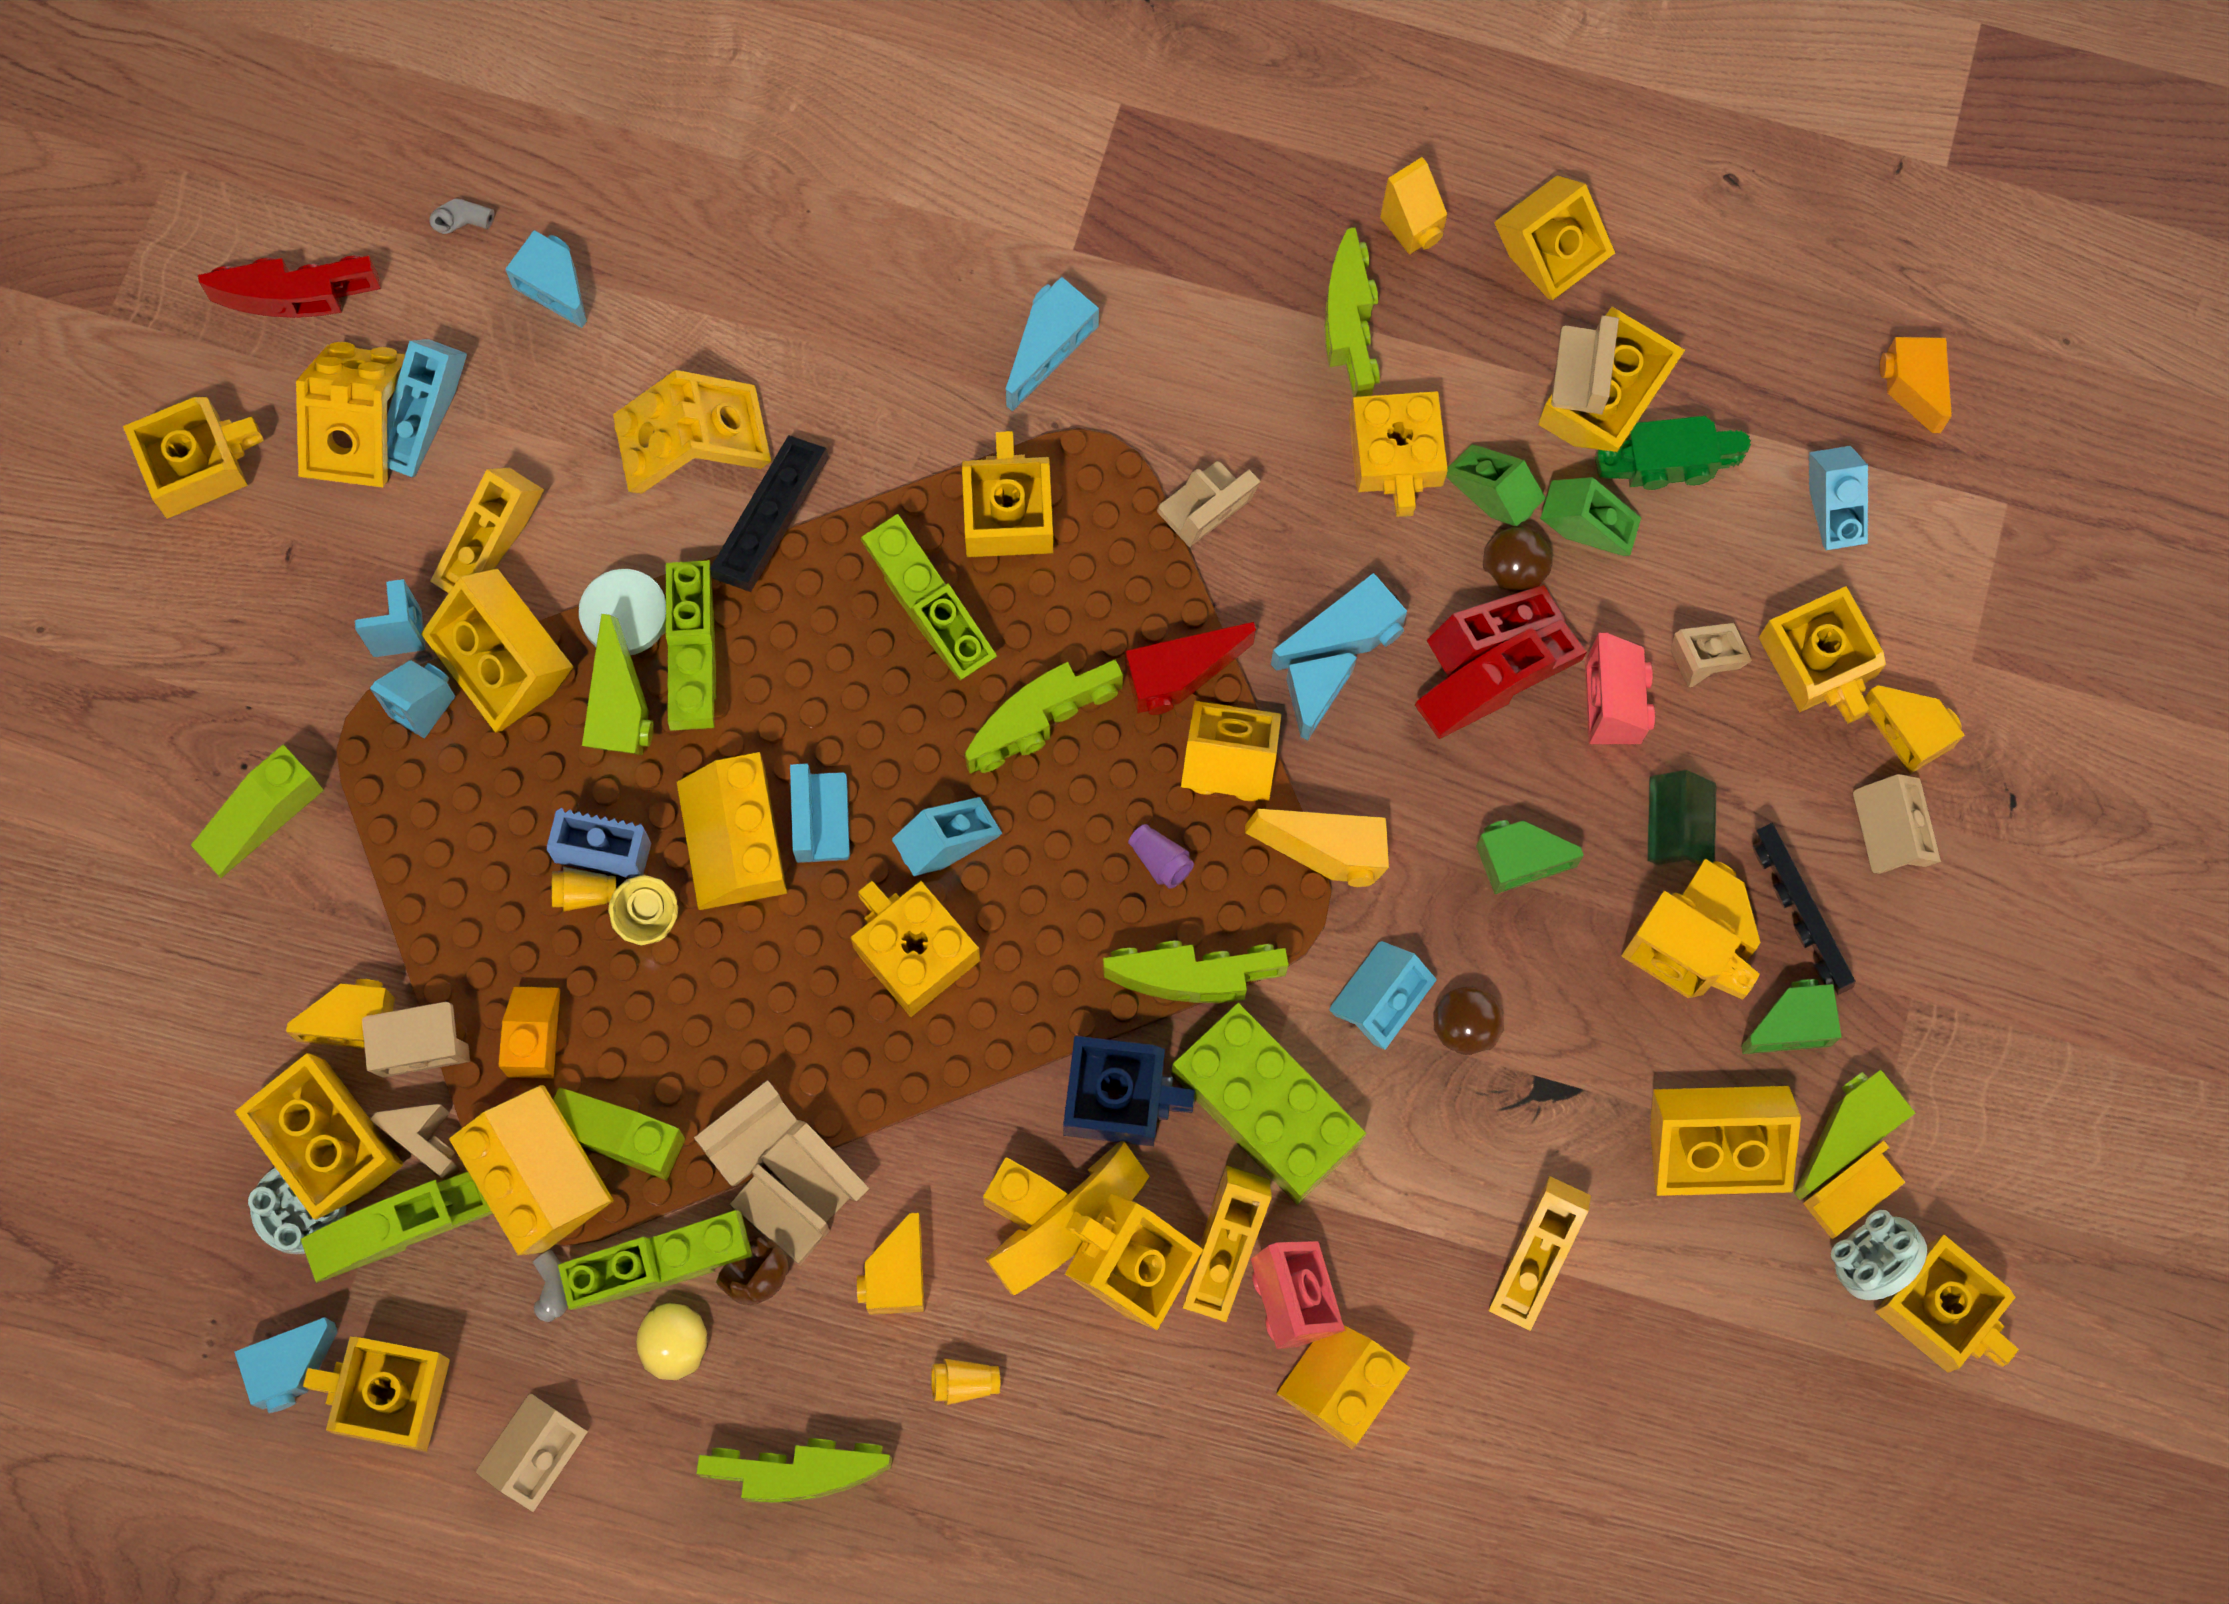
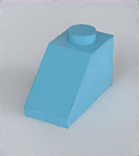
M534 230L505 269L512 288L583 328L587 321L570 248L560 238L554 235H549L547 238Z
M412 660L379 678L370 687L390 718L424 739L455 698L447 683L449 677L444 672L429 663L423 668Z
M977 797L922 810L892 838V841L913 876L946 868L997 839L1002 832L982 799Z
M324 1317L235 1351L250 1404L262 1410L267 1408L268 1413L278 1412L295 1405L294 1397L305 1394L309 1390L303 1387L307 1368L319 1370L338 1333L336 1324Z

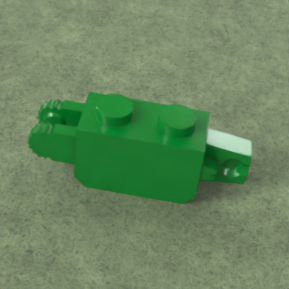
M1706 416L1638 422L1618 452L1597 450L1595 462L1599 478L1628 479L1630 487L1643 486L1646 490H1656L1667 486L1669 483L1685 482L1686 485L1695 486L1714 479L1718 469L1734 467L1735 465L1739 466L1746 456L1745 453L1748 452L1751 446V440L1749 439L1750 436L1746 432H1742V430L1716 432L1715 422Z

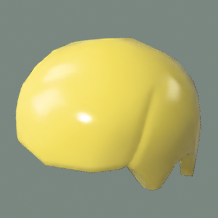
M640 875L626 879L614 891L609 902L608 911L612 928L625 941L642 946L658 942L667 936L677 919L679 907L674 891L663 880Z
M666 1303L650 1311L640 1325L636 1341L638 1355L644 1369L657 1378L666 1380H679L695 1372L700 1366L707 1347V1330L701 1316L686 1305Z

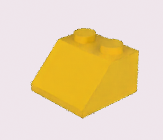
M1558 175L1494 222L1509 257L1550 300L1557 298L1615 254L1587 185Z
M1194 701L1181 787L1192 789L1194 792L1204 795L1222 793L1235 795L1244 801H1256L1258 799L1269 801L1277 755L1281 714Z
M1344 1325L1345 1331L1312 1342L1276 1394L1343 1444L1353 1449L1407 1374L1410 1367L1372 1339Z

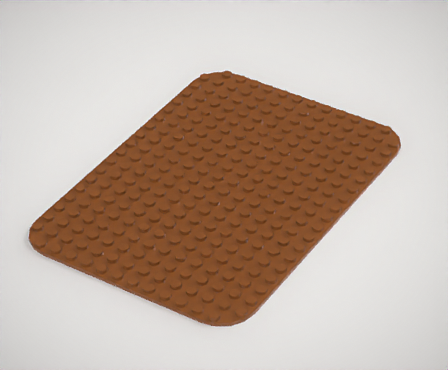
M1080 428L1047 433L1014 445V455L1025 454V458L1049 457L1053 524V553L967 557L962 465L787 529L751 592L712 578L716 658L715 728L670 731L668 725V644L666 633L647 650L630 655L649 710L648 720H653L654 723L651 745L649 747L644 746L643 755L582 746L596 647L589 641L582 629L579 619V606L539 620V623L573 665L572 670L551 697L503 731L495 733L439 658L420 664V666L424 668L429 663L444 672L449 677L447 683L455 698L425 739L390 718L371 689L365 692L346 716L336 749L340 782L418 1005L420 1007L442 1002L451 1003L454 1009L456 1037L469 1046L470 1062L440 1067L461 1127H465L483 1112L540 1085H544L552 1099H554L558 1088L561 1087L636 1111L679 1128L685 1137L684 1144L667 1181L582 1147L614 1201L555 1245L569 1247L601 1241L748 1183L754 1177L752 1173L736 1186H731L700 1148L694 1137L767 1080L778 1092L782 1102L797 1120L806 1122L831 1149H834L1072 1055L1074 1036L1111 1040L1202 1004L1148 996L1105 979L1103 959L1110 958L1113 951L1124 948H1136L1138 953L1155 951V946L1160 943L1180 941L1182 946L1193 945L1196 962L1203 961L1202 957L1213 952L1227 951L1230 957L1247 954V949L1264 944L1273 945L1274 950L1286 948L1289 966L1306 956L1325 928L1331 898L1329 879L1245 833V824L1257 809L1303 812L1278 753L1276 755L1269 801L1261 799L1244 801L1235 795L1222 793L1204 795L1196 793L1192 789L1181 787L1194 701L1258 710L1237 660L1232 661L1182 703L1174 705L1171 711L1159 715H1150L1148 711L1137 714L1125 668V651L1223 629L1186 543L1157 512L1159 505L1166 498L1157 477L1138 451L1111 434ZM997 452L987 456H997ZM986 456L976 460H986ZM1012 503L1003 504V506L1006 508L1012 507L1013 505ZM896 514H899L944 583H949L997 655L995 659L961 681L941 659L884 581V574L861 542L862 536ZM717 555L702 561L710 560V565L712 566ZM666 574L653 578V580L660 586L666 599ZM1116 659L1123 674V686L1121 690H1118V695L1115 698L1099 705H1095L1094 702L1078 708V712L1067 720L1055 722L1052 719L1048 721L1050 725V739L1046 740V744L1038 751L1028 755H1022L1019 752L1007 757L1002 766L990 772L982 773L978 770L971 774L966 767L965 752L974 737L987 720L1024 686L1066 662L1069 663L1076 677ZM760 752L766 771L787 894L699 910L677 781L715 760ZM808 764L811 774H846L850 857L848 860L796 862L792 841L790 765ZM980 797L1002 834L997 839L944 869L913 876L909 867L904 863L892 838L924 809ZM562 808L564 812L571 809L573 814L580 811L582 816L589 813L591 818L597 815L600 820L605 816L608 821L615 818L617 823L624 820L626 825L633 822L635 827L642 824L651 842L643 875L663 880L674 891L679 907L677 919L665 938L642 946L625 941L612 928L608 911L609 903L563 912V907H552V871H563V867L606 874L607 876H616V889L626 879H630L628 877L554 863L553 858H551L550 853L547 851V844L555 813L558 809ZM1147 824L1151 829L1156 830L1189 851V859L1193 861L1194 866L1189 875L1176 887L1168 888L1165 884H1157L1133 847L1128 844L1130 836L1140 826ZM871 881L876 884L888 899L895 893L901 897L922 881L979 947L980 962L912 1017L908 1015L863 962L852 945L850 937L867 924L864 918L871 913L860 900L858 891ZM914 943L908 946L909 953L911 951H916L919 955L924 953L923 944L918 946ZM1261 980L1246 982V986ZM513 987L560 989L554 1079L507 1077L499 1067L502 1020ZM765 1164L761 1166L769 1174L773 1173Z

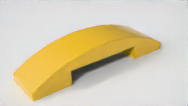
M1120 1141L1088 1169L1091 1175L1027 1231L1017 1230L985 1258L1011 1295H1016L1032 1286L1078 1252L1083 1241L1065 1228L1074 1212L1096 1220L1110 1194L1132 1201L1145 1185L1150 1176L1125 1141Z

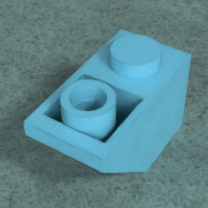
M1851 446L1809 452V492L1823 547L1825 550L1868 544V464Z

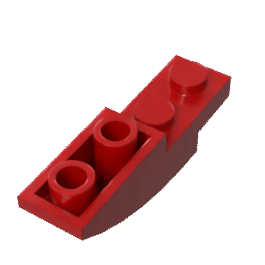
M347 256L340 259L339 262L320 266L307 264L295 271L288 270L283 258H261L252 264L234 268L221 266L209 273L198 275L199 283L211 302L233 310L269 317L300 318L342 313L339 298L381 289L378 273L370 256Z
M1563 619L1538 631L1531 627L1492 648L1453 673L1417 700L1414 706L1438 739H1441L1508 705L1513 695L1581 662L1587 651Z

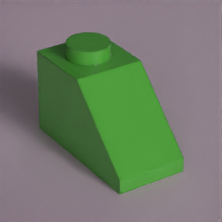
M1472 444L1447 467V479L1490 518L1516 527L1521 522L1527 520L1533 514V511L1546 499L1525 460Z
M1593 477L1552 480L1540 518L1565 539L1621 556L1631 555L1641 517Z
M1509 820L1495 822L1484 828L1485 833L1481 834L1476 845L1494 894L1576 868L1584 856L1581 847L1525 821L1511 825Z
M1815 979L1791 983V988H1788L1780 996L1741 1045L1742 1054L1833 1046L1841 1038L1833 984L1819 985L1818 980Z

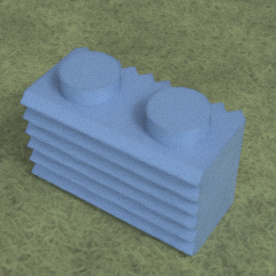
M560 808L555 813L547 851L550 853L551 858H553L554 863L633 878L644 874L651 842L642 824L635 827L633 822L626 825L624 820L617 823L615 818L608 821L606 816L600 820L597 815L591 818L589 813L582 816L580 811L573 814L571 809L564 812Z

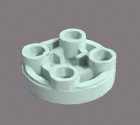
M616 569L606 572L594 579L581 597L579 604L580 623L586 637L595 647L597 646L601 613L618 618L630 655L647 650L666 633L665 596L660 586L645 573L632 569Z
M276 1168L269 1171L260 1180L248 1198L252 1223L258 1235L273 1248L289 1254H305L300 1239L345 1217L346 1213L345 1205L317 1220L313 1219Z
M1878 1210L1870 1214L1863 1226L1854 1231L1847 1239L1836 1243L1831 1250V1258L1835 1262L1839 1281L1850 1294L1863 1300L1883 1299L1904 1289L1919 1274L1927 1255L1925 1239L1915 1225L1907 1219L1892 1217L1886 1210Z

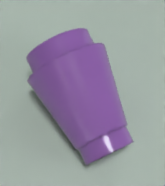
M1147 824L1137 828L1129 838L1128 844L1133 847L1138 857L1159 885L1165 884L1168 888L1176 887L1189 875L1194 866L1193 861L1189 859V851L1156 830L1151 829Z

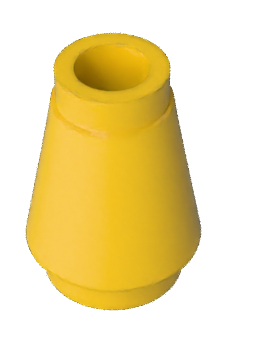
M563 867V871H552V907H563V912L607 904L616 890V876H607L606 874Z
M945 1358L943 1363L932 1364L931 1389L933 1401H944L945 1406L990 1396V1394H999V1366Z

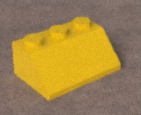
M1611 307L1606 316L1619 318L1610 393L1603 413L1596 414L1553 407L1551 405V395L1544 406L1538 425L1574 447L1618 452L1685 350L1616 308Z
M499 569L461 576L421 633L422 637L495 733L503 731L551 697L573 668V665Z
M760 752L715 760L677 781L698 909L704 910L787 894L766 771Z
M309 1053L303 1055L234 1111L315 1220L369 1194L404 1165L328 1062Z
M540 1085L483 1112L449 1138L518 1256L546 1252L614 1201L544 1085Z
M1790 1087L1653 1089L1650 1133L1656 1196L1793 1192L1801 1115Z

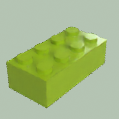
M1239 1003L1172 1065L1171 1075L1184 1089L1195 1090V1100L1297 1205L1362 1144L1367 1134Z

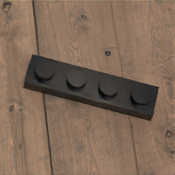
M790 435L787 436L709 570L713 579L749 592L752 591L826 464L829 456L825 447Z
M1773 822L1757 829L1756 840L1758 843L1752 845L1753 851L1762 868L1771 867L1778 882L1772 886L1783 908L1791 906L1799 922L1793 924V927L1803 947L1807 948L1812 945L1820 960L1814 964V967L1822 984H1833L1837 995L1854 988L1856 980Z

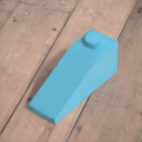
M1063 277L1052 286H1044L1033 300L1031 312L1006 386V406L1011 411H1014L1099 327V308Z
M430 339L409 341L387 414L389 469L410 477L416 476L455 395L467 353Z
M1373 573L1273 650L1271 665L1277 671L1287 669L1289 665L1346 653L1355 655L1370 652L1381 643L1386 647L1398 639L1404 632L1402 626L1404 625L1407 610Z

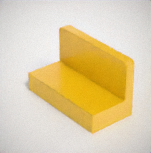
M1884 1140L1803 1202L1804 1206L1831 1239L1841 1234L1905 1183L1903 1178L1882 1154L1890 1148Z

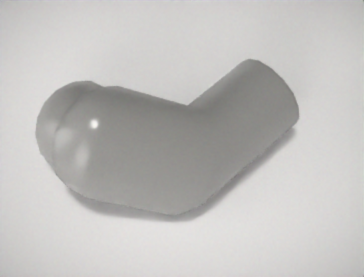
M453 199L435 209L429 217V223L433 230L442 234L451 233L467 224L489 229L494 220V210L462 199Z
M549 1250L533 1261L534 1266L545 1281L540 1300L536 1301L534 1305L536 1316L544 1322H552L556 1317H561L568 1308L558 1264L561 1263L554 1252Z

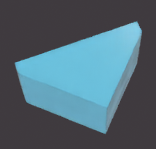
M1346 653L1289 665L1286 680L1300 736L1307 741L1353 673L1357 659L1353 654Z

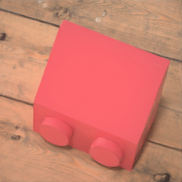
M1598 633L1585 660L1589 744H1642L1648 731L1653 730L1655 724L1654 705L1647 704L1646 688H1651L1652 664L1651 662H1645L1644 647L1609 633Z
M1318 1241L1274 1243L1268 1245L1251 1258L1254 1269L1252 1275L1253 1284L1257 1293L1262 1297L1267 1314L1265 1320L1266 1329L1271 1339L1275 1341L1277 1349L1300 1347L1345 1331Z

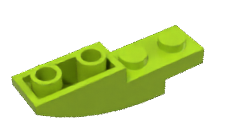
M1356 227L1346 230L1333 263L1326 300L1324 327L1329 368L1346 365L1353 397L1372 396L1374 385L1380 382L1377 361L1375 358L1369 359L1366 347L1371 344L1368 322L1370 321L1373 305L1378 304V292L1375 280H1368L1365 267H1369L1368 249L1365 242L1359 243Z
M896 514L861 537V542L884 574V581L930 645L960 681L997 657L949 583H944L899 514Z
M710 560L666 563L668 725L670 731L715 728L716 658L712 578L709 570L711 567Z
M1116 659L1076 677L1069 663L1066 662L1024 686L987 720L974 737L965 752L966 767L971 774L978 770L982 773L990 772L1002 766L1007 757L1019 752L1022 755H1028L1038 751L1046 744L1045 741L1050 739V725L1048 721L1052 719L1055 722L1067 720L1078 712V708L1094 702L1095 705H1099L1115 698L1118 695V690H1121L1123 686V674Z
M1169 941L1156 945L1155 951L1138 953L1136 948H1124L1113 951L1110 958L1103 959V974L1105 979L1148 996L1192 1003H1223L1245 1000L1247 992L1246 982L1286 976L1289 964L1286 948L1274 950V946L1271 944L1254 946L1247 949V954L1231 957L1227 951L1213 952L1202 957L1203 961L1196 962L1193 945L1182 946L1180 941Z
M465 1172L436 1183V1180L384 1199L324 1226L301 1238L300 1241L315 1282L319 1283L405 1251L406 1246L492 1215L493 1213L469 1172Z
M734 1210L652 1238L643 1236L558 1264L568 1309L574 1310L634 1296L715 1272V1268L751 1257L752 1252L742 1213Z
M808 1438L807 1446H795L793 1464H786L787 1456L782 1454L759 1453L758 1461L739 1459V1450L712 1448L711 1456L699 1455L696 1474L701 1478L743 1482L741 1498L746 1502H792L828 1496L865 1483L891 1469L892 1457L882 1454L883 1446L855 1443L854 1451L835 1449L836 1441Z

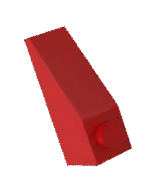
M1541 585L1453 613L1426 641L1447 676H1451L1487 651L1531 627L1538 631L1560 619H1563L1564 622L1566 620L1545 585Z
M1254 622L1125 651V668L1137 714L1148 711L1150 715H1159L1171 711L1174 705L1182 703L1254 644L1256 633Z

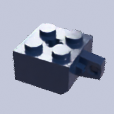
M1074 1036L1063 1122V1136L1111 1142L1125 1141L1128 1144L1154 1147L1157 1119L1168 1120L1169 1111L1192 1113L1195 1090L1172 1087L1173 1078L1162 1076L1164 1048L1148 1044ZM1116 1083L1120 1085V1092L1125 1093V1095L1119 1094V1099L1116 1100L1109 1099L1108 1092L1102 1091L1103 1088L1109 1091L1110 1084Z

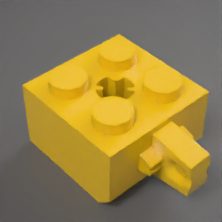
M1438 391L1353 397L1349 413V426L1357 491H1383L1384 494H1393L1396 517L1413 516L1416 508L1415 492H1423V488L1443 486L1448 471Z
M208 397L190 398L123 426L151 498L166 519L248 486L238 459L245 455V450L264 441L259 427L252 416L233 423L230 419L221 421Z
M1013 431L996 432L997 456H986V460L962 461L967 557L1053 553L1049 457L1025 458V454L1014 455ZM1005 503L1013 504L1012 507L1008 508L1003 506Z
M1847 586L1769 620L1760 634L1759 640L1799 712L1826 701L1829 706H1837L1847 724L1866 716L1865 714L1868 713L1869 707L1861 693L1866 689L1864 683L1875 679L1885 667L1886 662L1881 646Z
M873 881L858 891L860 900L871 913L864 918L867 924L850 937L853 948L910 1017L915 1015L980 962L979 947L922 881L901 897L895 893L889 899ZM913 943L917 946L923 944L924 953L920 955L916 951L909 953L908 946Z
M1663 891L1621 956L1687 998L1702 996L1713 986L1743 1000L1751 991L1760 975L1735 953L1743 939L1734 934V928L1727 922L1716 917L1709 919L1696 911L1695 904L1687 897L1678 893L1671 895Z
M1110 1194L1096 1220L1074 1212L1065 1228L1080 1238L1083 1243L1064 1275L1124 1317L1158 1330L1203 1249L1145 1207Z
M1946 1235L1940 1236L1927 1245L1926 1260L1916 1278L1901 1291L1886 1297L1874 1311L1947 1373L1959 1369L1970 1355L1979 1359L1984 1354L1998 1366L2004 1367L2009 1364L2019 1351L2014 1344L2000 1333L2005 1326L1998 1320L2016 1297L2008 1286ZM1943 1296L1950 1300L1947 1305L1949 1312H1946L1941 1307L1943 1301L1940 1298Z
M350 1336L343 1363L336 1362L333 1372L307 1368L303 1387L309 1390L328 1393L325 1404L331 1405L332 1408L326 1431L336 1435L427 1452L450 1359L438 1352ZM388 1384H390L391 1388L395 1389L396 1392L392 1400L387 1399L388 1403L386 1404V1401L379 1398L382 1388L389 1390Z

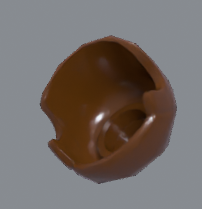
M1511 527L1496 534L1484 548V571L1490 573L1499 588L1516 592L1526 591L1540 586L1551 572L1553 562L1548 544L1540 534L1527 527Z
M1461 987L1446 993L1433 1012L1434 1031L1445 1047L1459 1054L1472 1055L1481 1051L1491 1050L1497 1044L1504 1031L1502 1009L1491 994L1476 987Z
M759 1237L749 1242L752 1252L751 1257L724 1265L719 1272L716 1280L718 1287L737 1303L743 1305L759 1304L772 1298L782 1288L789 1270L787 1255L772 1239L768 1243Z

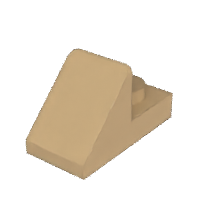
M1734 623L1680 629L1674 634L1671 652L1688 687L1695 686L1715 672L1741 669L1752 661Z
M441 1104L376 1112L370 1119L442 1179L452 1178L460 1170L450 1160L455 1154L450 1147L436 1136H433L427 1142L428 1138L449 1114Z

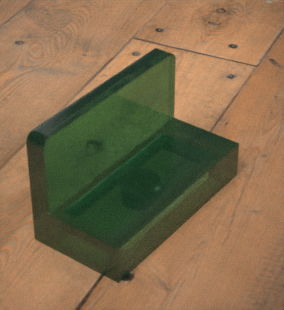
M1688 770L1650 776L1647 861L1656 865L1686 860L1701 865L1705 859L1712 863L1715 861L1717 791L1715 782Z

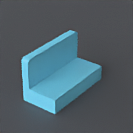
M404 579L387 581L389 615L355 620V630L373 657L426 650L425 639L421 635L424 630L422 609Z
M808 764L790 765L792 841L796 862L848 860L850 857L846 774H811Z
M1381 941L1375 946L1329 1010L1334 1016L1355 1024L1373 1045L1386 1050L1437 979L1415 953Z

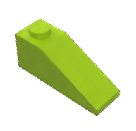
M601 613L582 746L643 755L644 746L649 747L651 745L654 723L653 720H648L649 710L619 620L612 615Z
M283 744L248 773L191 846L216 874L222 878L324 790L311 773Z
M1879 1070L1870 1078L1864 1072H1861L1841 1088L1846 1096L1835 1104L1794 1194L1799 1200L1916 1114L1882 1070Z
M561 1087L558 1088L553 1101L581 1147L663 1180H668L685 1141V1137L679 1128L630 1109Z

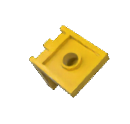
M334 342L327 345L296 380L298 477L382 488L388 482L387 400L395 391L405 354H399L395 349L389 347L367 350L355 348V345L348 342ZM336 430L346 432L351 437L353 446L351 448L340 447L335 443L332 432Z
M674 370L613 414L628 492L643 494L694 458L762 469L771 463L756 388L752 384ZM720 414L726 418L730 428L724 424Z

